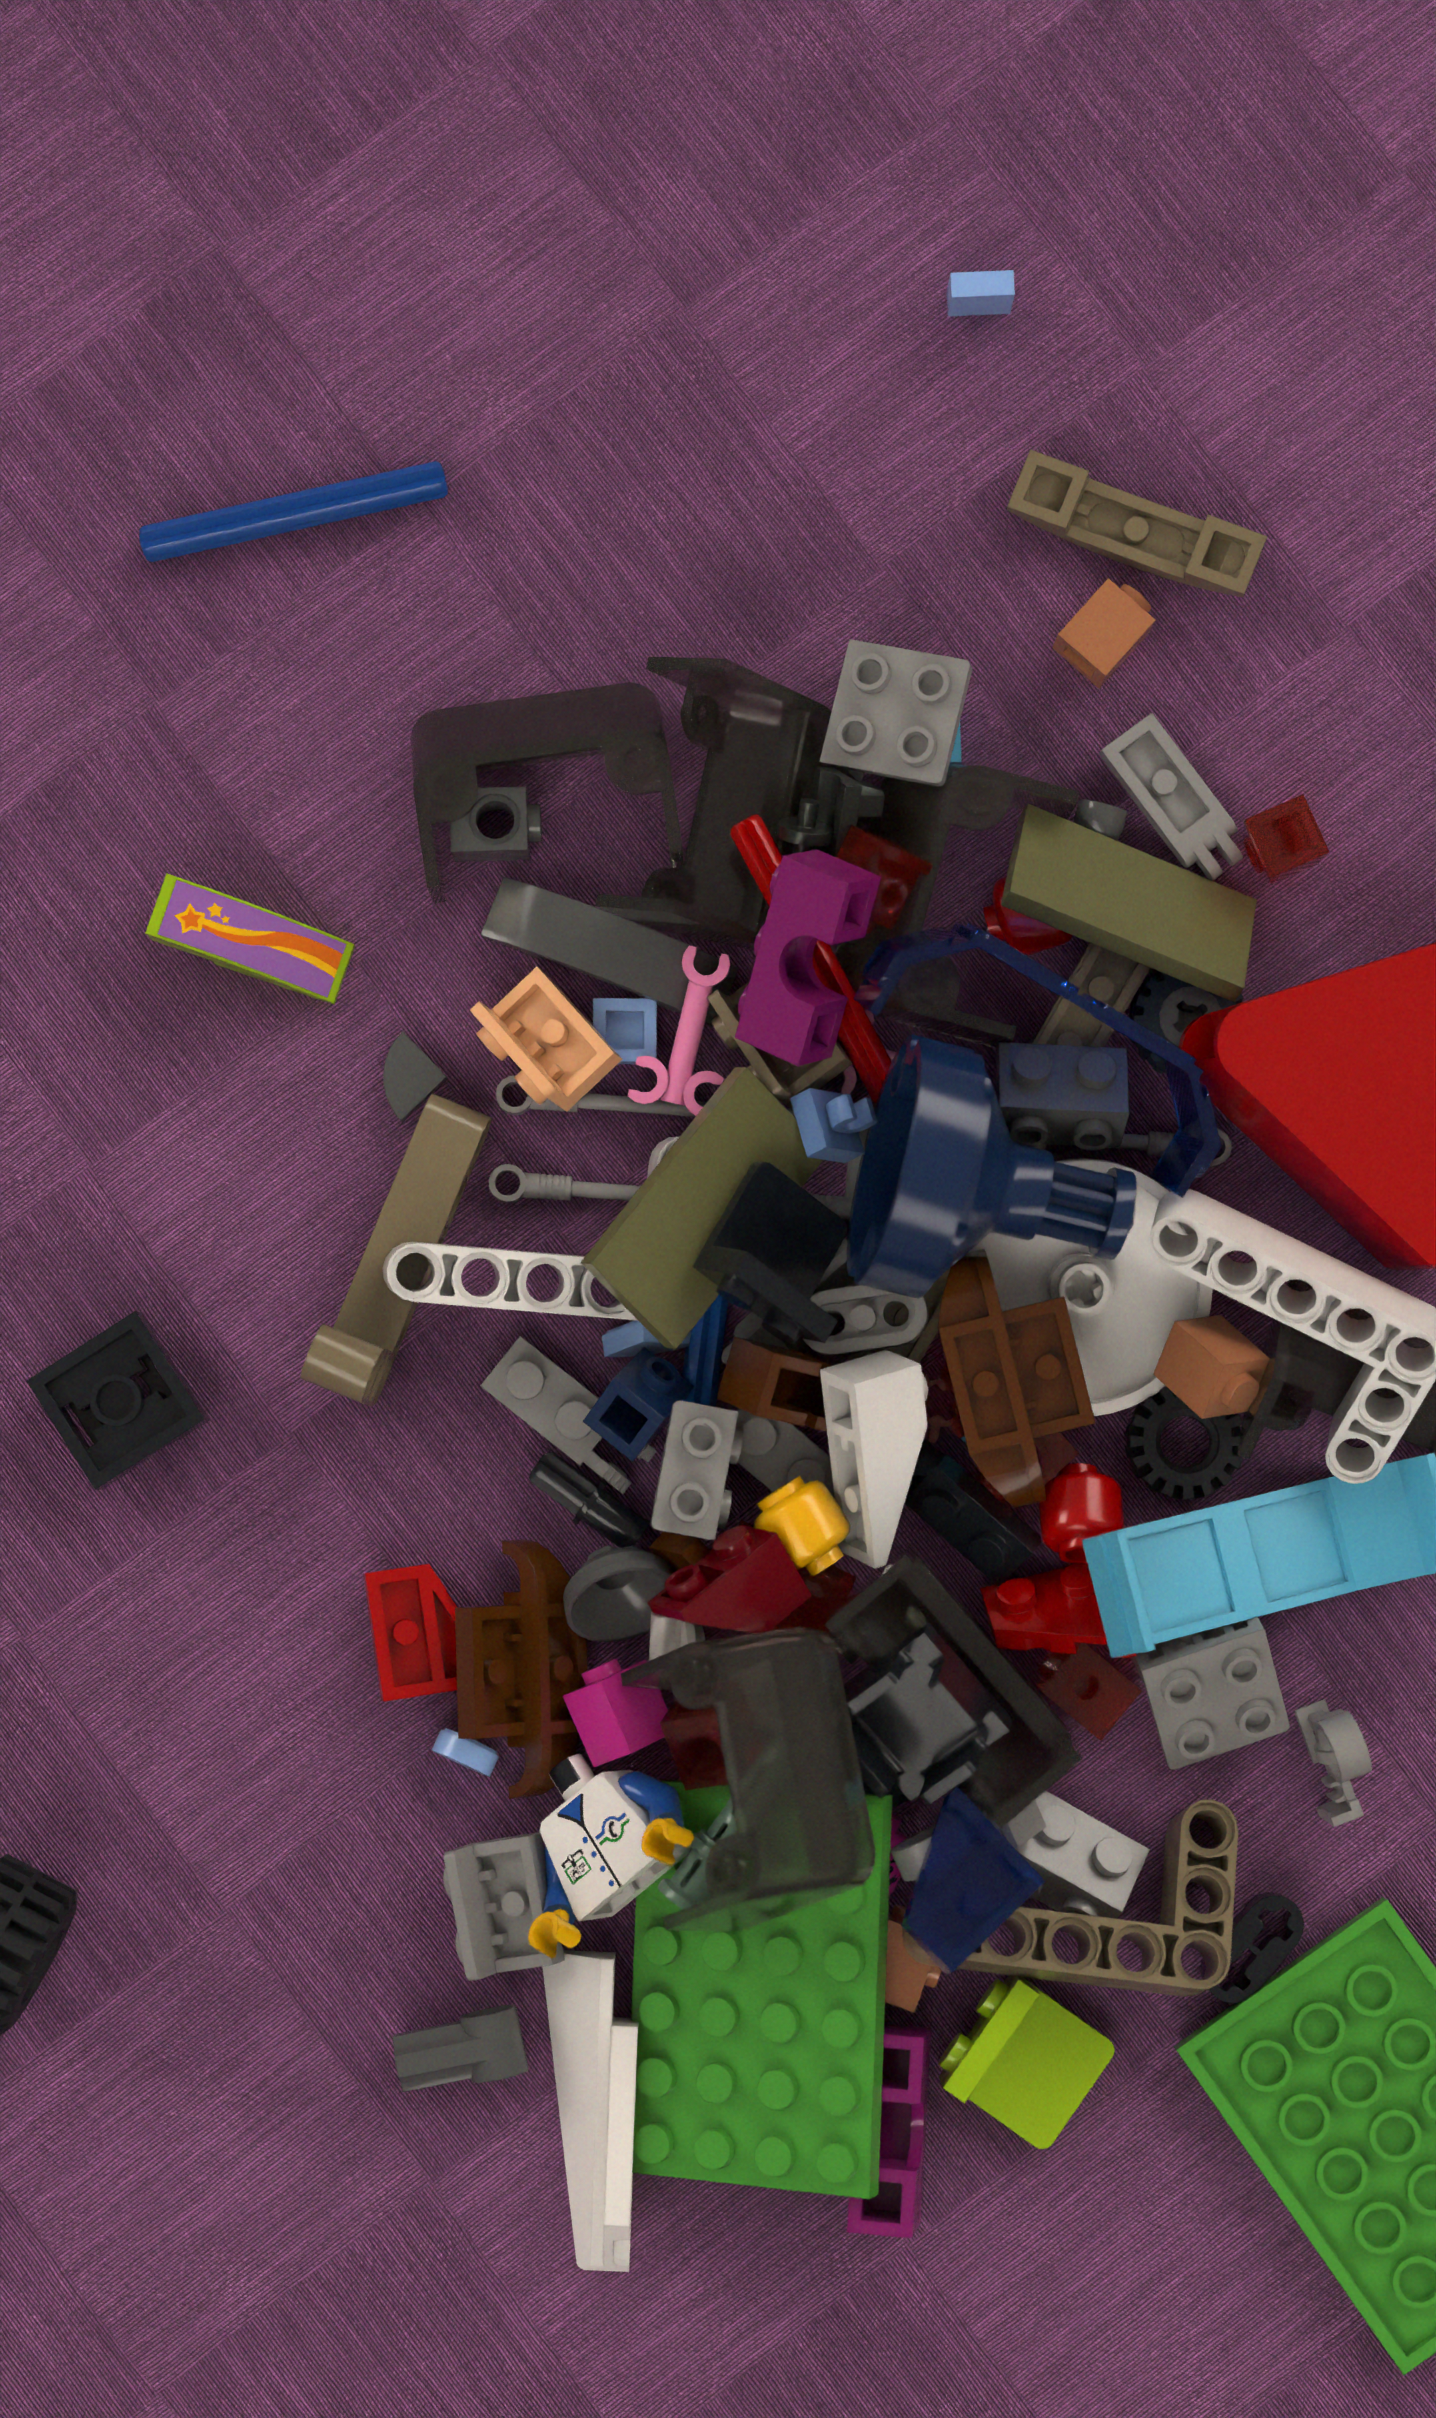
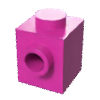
M617 1658L607 1661L581 1673L586 1685L562 1696L593 1767L632 1754L677 1731L663 1700L660 1686L654 1679L646 1659L621 1669Z

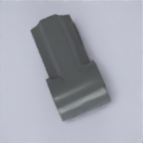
M512 2004L485 2008L460 2016V2021L394 2034L392 2037L394 2058L403 2092L440 2086L470 2078L473 2083L491 2082L527 2072L529 2067L517 2006Z

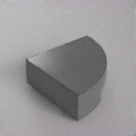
M402 1031L387 1054L383 1072V1084L392 1110L403 1123L448 1078Z

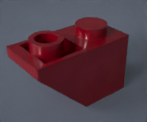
M742 1525L731 1528L719 1535L712 1544L713 1549L696 1564L685 1566L671 1574L664 1583L665 1588L647 1603L653 1613L679 1621L766 1635L812 1595L777 1533Z

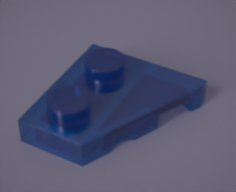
M956 1787L944 1798L901 1926L946 1975H949L1008 1919L1045 1880L968 1797Z

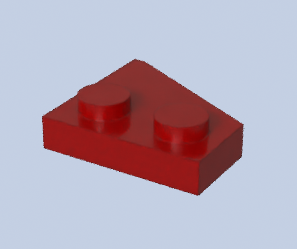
M1075 1563L1064 1568L1024 1578L1010 1579L1003 1582L1000 1586L995 1584L980 1588L984 1610L997 1648L1013 1650L1043 1648L1053 1653L1077 1654L1079 1643L1108 1645L1088 1563ZM1129 1654L1118 1658H1130L1137 1656V1654Z
M430 1564L363 1573L381 1701L386 1702L457 1690L455 1608L458 1607L447 1593L446 1587Z

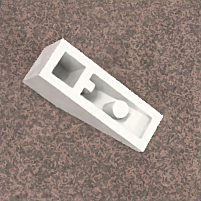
M888 1350L820 1369L834 1497L851 1525L848 1536L840 1543V1549L844 1554L875 1569L887 1564L927 1429L925 1401L928 1397V1385L922 1373L921 1364Z

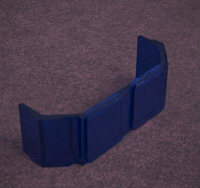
M955 923L951 931L942 927H936L880 941L863 970L862 976L865 979L853 998L877 1016L908 965L979 947L1164 1059L1179 1129L1150 1177L1183 1198L1194 1179L1201 1178L1207 1171L1221 1148V1142L1207 1087L1199 1082V1077L1204 1070L1194 1065L1197 1060L1196 1058L1086 993H1083L1082 996L1078 995L1079 987L970 923L966 927Z

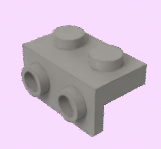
M675 1401L672 1404L650 1521L653 1529L715 1540L717 1528L724 1529L726 1527L732 1499V1492L724 1489L729 1464H737L743 1442V1427L736 1426L739 1411L686 1401Z
M1037 1786L1028 1799L1034 1797L1047 1827L1019 1848L1011 1850L1007 1843L994 1860L990 1869L991 1874L1003 1880L1005 1885L1015 1894L1026 1898H1035L1058 1912L1116 1919L1123 1912L1150 1849Z
M540 1832L474 1842L444 1853L445 1869L443 1882L446 1893L452 1900L457 1927L455 1938L456 1952L464 1965L468 1981L480 1980L501 1972L550 1966L565 1960L560 1942L557 1944L556 1957L551 1959L533 1948L528 1940L531 1924L544 1912L547 1890L545 1853Z

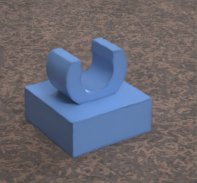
M808 1088L790 1098L808 1158L847 1163L865 1153L859 1131L865 1130L877 1123L870 1098L866 1097L853 1104L850 1094H840Z

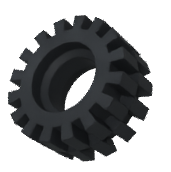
M1167 1387L1159 1390L1158 1393L1136 1406L1131 1414L1133 1417L1130 1425H1127L1125 1432L1127 1437L1126 1456L1132 1462L1134 1467L1132 1471L1136 1477L1141 1478L1147 1484L1146 1487L1155 1493H1160L1174 1499L1206 1497L1216 1493L1215 1490L1221 1486H1226L1233 1479L1231 1475L1235 1469H1239L1243 1458L1240 1456L1242 1447H1246V1436H1242L1240 1425H1243L1239 1414L1201 1419ZM1180 1416H1188L1198 1420L1205 1427L1209 1437V1447L1206 1455L1199 1463L1190 1467H1181L1171 1463L1163 1454L1160 1444L1161 1433L1164 1427L1172 1419Z

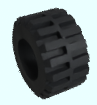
M5 1854L0 1858V2036L7 2032L19 2019L47 1973L74 1918L78 1893L74 1888L9 1854Z

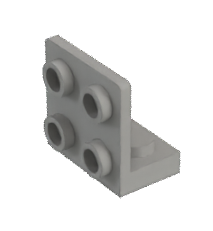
M849 639L819 762L824 767H833L851 779L862 781L864 773L933 786H942L946 780L972 674V665L965 659Z
M1258 1617L1154 1644L1155 1650L1136 1653L1137 1656L1131 1657L1144 1684L1163 1754L1171 1770H1176L1286 1732L1290 1728L1266 1632Z

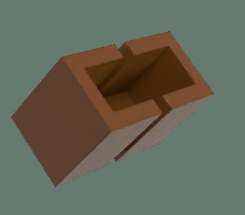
M734 1336L717 1399L758 1417L803 1427L807 1425L813 1429L827 1432L820 1369L843 1362L800 1351H789L782 1347Z

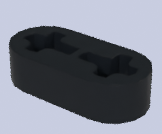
M1273 1892L1259 1894L1245 1905L1233 1920L1230 1962L1236 1961L1246 1948L1252 1951L1240 1968L1246 1979L1239 1987L1232 1982L1226 1983L1222 1988L1216 1985L1208 1989L1210 1993L1223 2002L1239 2003L1260 1989L1298 1944L1303 1935L1304 1920L1297 1905L1280 1893ZM1281 1907H1284L1287 1912L1284 1914L1282 1921L1288 1927L1286 1933L1282 1937L1270 1933L1256 1947L1252 1941L1262 1931L1264 1926L1262 1921L1257 1918L1260 1912L1266 1908L1275 1913ZM1204 1959L1201 1961L1200 1974L1203 1978L1206 1970Z

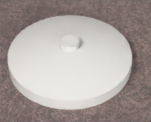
M1088 1158L1055 1161L1104 1174L1109 1169L1115 1167L1132 1171L1136 1176L1137 1190L1134 1224L1117 1257L1113 1260L1091 1256L1088 1246L1038 1234L1033 1239L1027 1241L998 1233H989L970 1252L985 1249L1002 1311L1062 1296L1065 1297L1093 1415L1111 1414L1137 1405L1165 1387L1153 1373L1174 1322L1208 1317L1211 1310L1213 1292L1212 1288L1163 1265L1155 1259L1150 1251L1148 1238L1158 1203L1165 1194L1169 1193L1166 1188L1139 1171L1119 1163ZM1183 1222L1167 1224L1171 1230L1178 1234L1189 1235L1195 1233L1191 1226Z

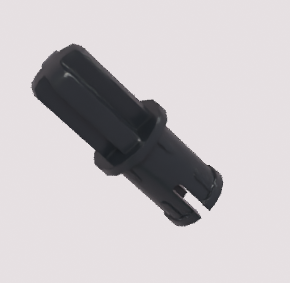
M548 1451L530 1473L529 1479L531 1483L576 1515L573 1519L574 1523L578 1525L581 1520L619 1548L634 1546L650 1524L649 1520L643 1519L604 1490L607 1483L602 1480L597 1485L554 1452Z

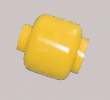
M799 1475L757 1503L761 1513L754 1521V1528L777 1533L797 1570L806 1567L810 1575L814 1576L844 1556L838 1544L848 1536L851 1525L823 1482L814 1480L805 1483Z

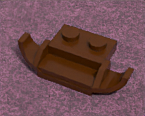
M985 1249L969 1252L950 1268L941 1299L938 1331L968 1453L987 1481L1014 1508L1046 1501L1044 1482L1033 1438L1095 1424L1065 1297L1062 1296L1002 1311Z
M502 1540V1553L509 1555L519 1569L520 1591L503 1592L504 1605L455 1608L458 1739H483L507 1736L508 1747L525 1748L523 1775L515 1785L509 1786V1799L543 1795L555 1787L549 1775L550 1771L561 1761L576 1753L580 1735L562 1696L586 1685L581 1673L588 1670L587 1639L573 1632L567 1623L563 1594L570 1578L561 1562L547 1548L537 1542L530 1540Z

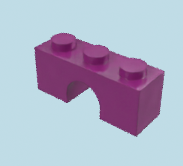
M817 849L784 855L782 857V861L776 868L770 882L772 899L767 918L755 939L754 954L756 959L750 982L739 999L738 1013L740 1019L735 1034L736 1039L796 1066L832 1057L848 997L828 989L820 982L813 967V949L817 940L834 945L865 937L881 876Z
M884 2024L878 2195L870 2199L849 2197L848 2233L913 2238L920 2226L932 2028Z

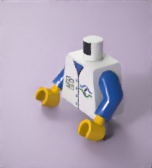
M582 1754L566 1758L550 1771V1778L565 1802L547 1816L540 1825V1833L545 1843L547 1890L544 1912L534 1920L528 1933L529 1944L533 1948L553 1959L557 1955L558 1942L568 1948L575 1947L581 1940L580 1930L572 1925L576 1918L578 1921L613 1917L690 1852L694 1834L684 1828L680 1799L674 1787L639 1771H607L595 1776Z

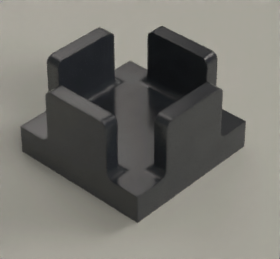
M929 1622L831 1693L826 1704L846 1728V1733L839 1747L840 1754L879 1798L885 1796L892 1790L895 1783L910 1801L920 1796L927 1805L932 1804L974 1774L978 1769L984 1750L1009 1732L1013 1719Z

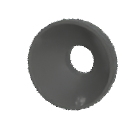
M609 1545L597 1549L588 1556V1560L574 1573L565 1587L563 1601L567 1623L572 1631L580 1637L600 1642L622 1641L650 1632L652 1610L647 1602L665 1588V1581L674 1571L670 1564L662 1557L637 1549L634 1546L616 1548Z

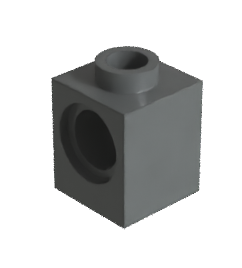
M526 786L449 789L451 854L455 862L530 860V842H542L541 805L529 804ZM494 810L505 811L514 818L512 830L506 836L499 839L488 838L479 831L481 819L488 812Z

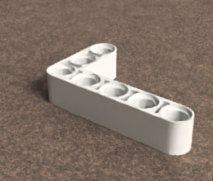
M680 1136L668 1137L657 1144L650 1156L648 1176ZM406 1242L394 1247L386 1256L383 1265V1277L388 1288L398 1297L412 1302L637 1320L618 1300L606 1306H600L594 1301L590 1289L594 1276L580 1263L585 1256ZM410 1253H420L430 1263V1278L419 1289H405L397 1280V1265L404 1256ZM474 1259H486L491 1263L495 1271L494 1284L489 1291L482 1295H471L462 1285L461 1275L463 1268ZM540 1264H549L558 1274L559 1285L557 1291L546 1300H535L527 1291V1276L534 1267Z
M1185 1188L1175 1189L1165 1194L1158 1203L1148 1238L1150 1251L1155 1259L1191 1279L1364 1362L1333 1415L1325 1457L1327 1467L1341 1481L1358 1484L1374 1479L1384 1467L1436 1380V1308L1198 1191ZM1183 1222L1191 1226L1195 1233L1189 1235L1178 1234L1171 1230L1167 1224ZM1230 1251L1246 1252L1253 1257L1254 1261L1250 1263L1235 1262L1226 1253ZM1299 1279L1306 1281L1313 1289L1299 1292L1292 1290L1285 1282ZM1359 1308L1367 1311L1372 1317L1366 1320H1356L1347 1316L1344 1311ZM1410 1337L1425 1339L1431 1345L1416 1349L1409 1347L1403 1340ZM1380 1388H1388L1396 1391L1400 1396L1386 1399L1379 1397L1373 1391ZM1357 1438L1364 1440L1369 1446L1356 1448L1349 1446L1344 1441Z

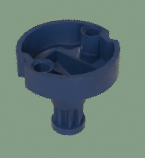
M910 1034L903 1041L889 1067L874 1108L877 1123L868 1128L863 1147L865 1153L861 1155L853 1193L847 1237V1271L849 1276L855 1277V1284L919 1299L928 1292L933 1283L951 1266L970 1252L989 1233H998L1027 1241L1033 1239L1038 1234L1088 1246L1091 1256L1107 1260L1115 1259L1134 1224L1137 1190L1134 1173L1113 1167L1104 1174L1054 1162L1053 1155L1049 1151L1013 1142L990 1077L985 1070L982 1055L975 1054L974 1049Z

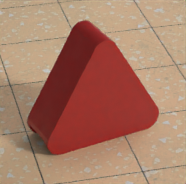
M1436 942L1216 1010L1193 1020L1184 1030L1178 1048L1180 1067L1187 1080L1383 1266L1393 1270L1436 1269Z

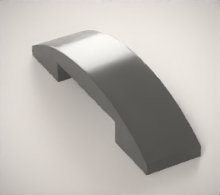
M503 877L480 934L481 937L539 960L542 957L656 1001L658 1006L681 1014L689 982L682 967L683 954L688 948V944L583 902ZM697 949L694 960L695 970L702 975L713 974L718 968L719 958ZM730 964L728 976L722 983L713 987V992L718 989L729 996L739 968ZM711 1003L709 1004L705 1024L713 1027L711 1019L718 1014Z

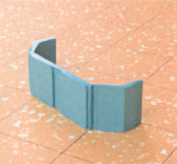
M1435 1453L1386 1463L1374 1479L1365 1483L1351 1484L1341 1481L1336 1476L1083 1539L1082 1543L1111 1658L1155 1650L1154 1644L1350 1592L1435 1574Z

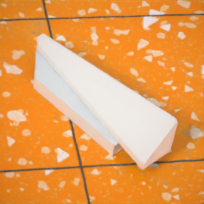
M563 1950L565 1960L554 1965L543 1966V1976L576 2263L583 2270L629 2272L638 2022L631 2021V2018L613 2017L616 1952Z

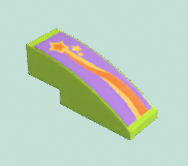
M166 873L145 932L152 941L211 960L215 965L335 1005L355 948V944L168 873Z

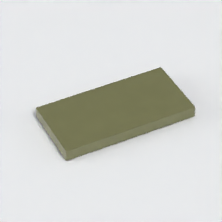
M1027 803L1018 818L1001 902L1002 906L1232 1002H1235L1244 990L1256 899Z
M735 1067L580 1262L665 1348L677 1349L719 1295L716 1292L718 1286L692 1266L750 1166L757 1161L769 1162L802 1187L823 1161L806 1156L796 1119L747 1067Z

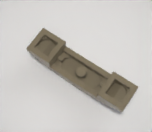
M1031 449L1007 506V511L1066 541L1112 560L1186 585L1243 598L1267 540V536L1214 516L1207 515L1204 521L1089 478L1088 470Z

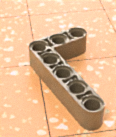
M434 1093L431 1094L416 1125L335 1325L330 1327L322 1324L319 1328L301 1371L300 1378L361 1404L372 1407L376 1404L419 1303L402 1299L388 1288L383 1277L385 1258L394 1247L406 1242L443 1244L485 1142L492 1121L491 1116ZM410 1253L404 1256L399 1261L396 1269V1276L400 1285L409 1290L419 1289L424 1286L431 1273L429 1261L420 1253Z
M1210 1799L1200 1800L1175 1815L1170 1821L1165 1834L1160 1924L945 1897L934 1898L911 1913L905 1921L902 1930L903 1944L908 1954L917 1962L930 1966L1182 1997L1195 1996L1220 1984L1228 1974L1230 1966L1238 1845L1237 1820L1227 1806ZM1191 1819L1203 1820L1210 1826L1214 1836L1211 1849L1200 1847L1193 1841L1189 1831ZM1189 1882L1199 1884L1209 1895L1210 1906L1206 1914L1195 1912L1188 1905L1185 1890ZM934 1915L940 1917L948 1924L951 1931V1940L947 1948L935 1947L926 1940L922 1928L926 1916ZM998 1923L1004 1925L1012 1932L1015 1939V1948L1011 1956L1000 1955L991 1948L987 1937L991 1924ZM1062 1931L1068 1933L1075 1939L1079 1949L1078 1959L1075 1964L1062 1962L1056 1957L1052 1947V1939L1055 1932ZM1121 1939L1132 1941L1140 1949L1142 1965L1138 1972L1127 1970L1120 1964L1116 1949ZM1185 1947L1196 1949L1205 1960L1206 1970L1201 1980L1191 1978L1185 1973L1181 1965V1954Z

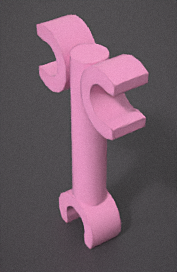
M689 945L682 958L683 972L689 982L668 1069L666 1070L664 1064L655 1057L647 1055L637 1057L635 1064L643 1068L652 1069L656 1073L657 1084L649 1092L629 1089L628 1097L634 1102L644 1105L655 1103L659 1099L673 1104L686 1105L689 1112L697 1116L703 1108L695 1099L697 1087L703 1083L720 1086L724 1081V1078L717 1072L708 1070L698 1072L693 1076L692 1074L710 1004L707 997L712 994L713 987L725 980L731 965L729 955L721 953L717 970L713 974L702 975L694 968L697 947Z

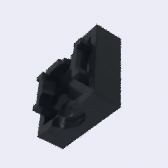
M134 1311L26 1381L95 1490H103L131 1472L135 1466L152 1454L182 1439L210 1421L144 1315L137 1311ZM139 1360H142L147 1370L138 1377L145 1381L151 1392V1395L145 1399L141 1386L134 1379H131L144 1370ZM70 1408L73 1410L81 1425L83 1426L88 1436L94 1443V1445H92L91 1447L88 1445L87 1441L85 1440L80 1430L74 1423L73 1419L69 1415L67 1410H69Z

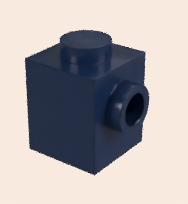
M644 1347L613 1378L582 1422L633 1462L669 1423L672 1404L675 1401H685L694 1389V1386L681 1377L678 1370L670 1362L656 1357Z

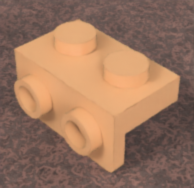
M538 966L492 1009L480 1001L470 1009L472 1014L483 1025L476 1033L478 1038L501 1061L508 1055L521 1069L514 1077L515 1080L539 1105L546 1099H549L568 1112L623 1060L554 981Z

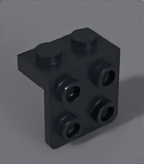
M757 1161L748 1169L692 1267L718 1286L716 1292L722 1298L737 1307L750 1310L763 1320L761 1326L773 1336L790 1344H795L798 1338L826 1343L837 1320L811 1301L810 1298L847 1234V1225L843 1219L773 1164Z

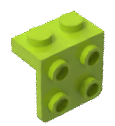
M1009 1975L1004 1982L997 1978L979 2001L975 2011L981 2014L968 2035L965 2036L959 2032L942 2054L938 2065L943 2068V2071L938 2077L942 2087L960 2101L965 2103L969 2099L1034 2147L1046 2149L1054 2143L1112 2059L1114 2045L1110 2039L1025 1978Z

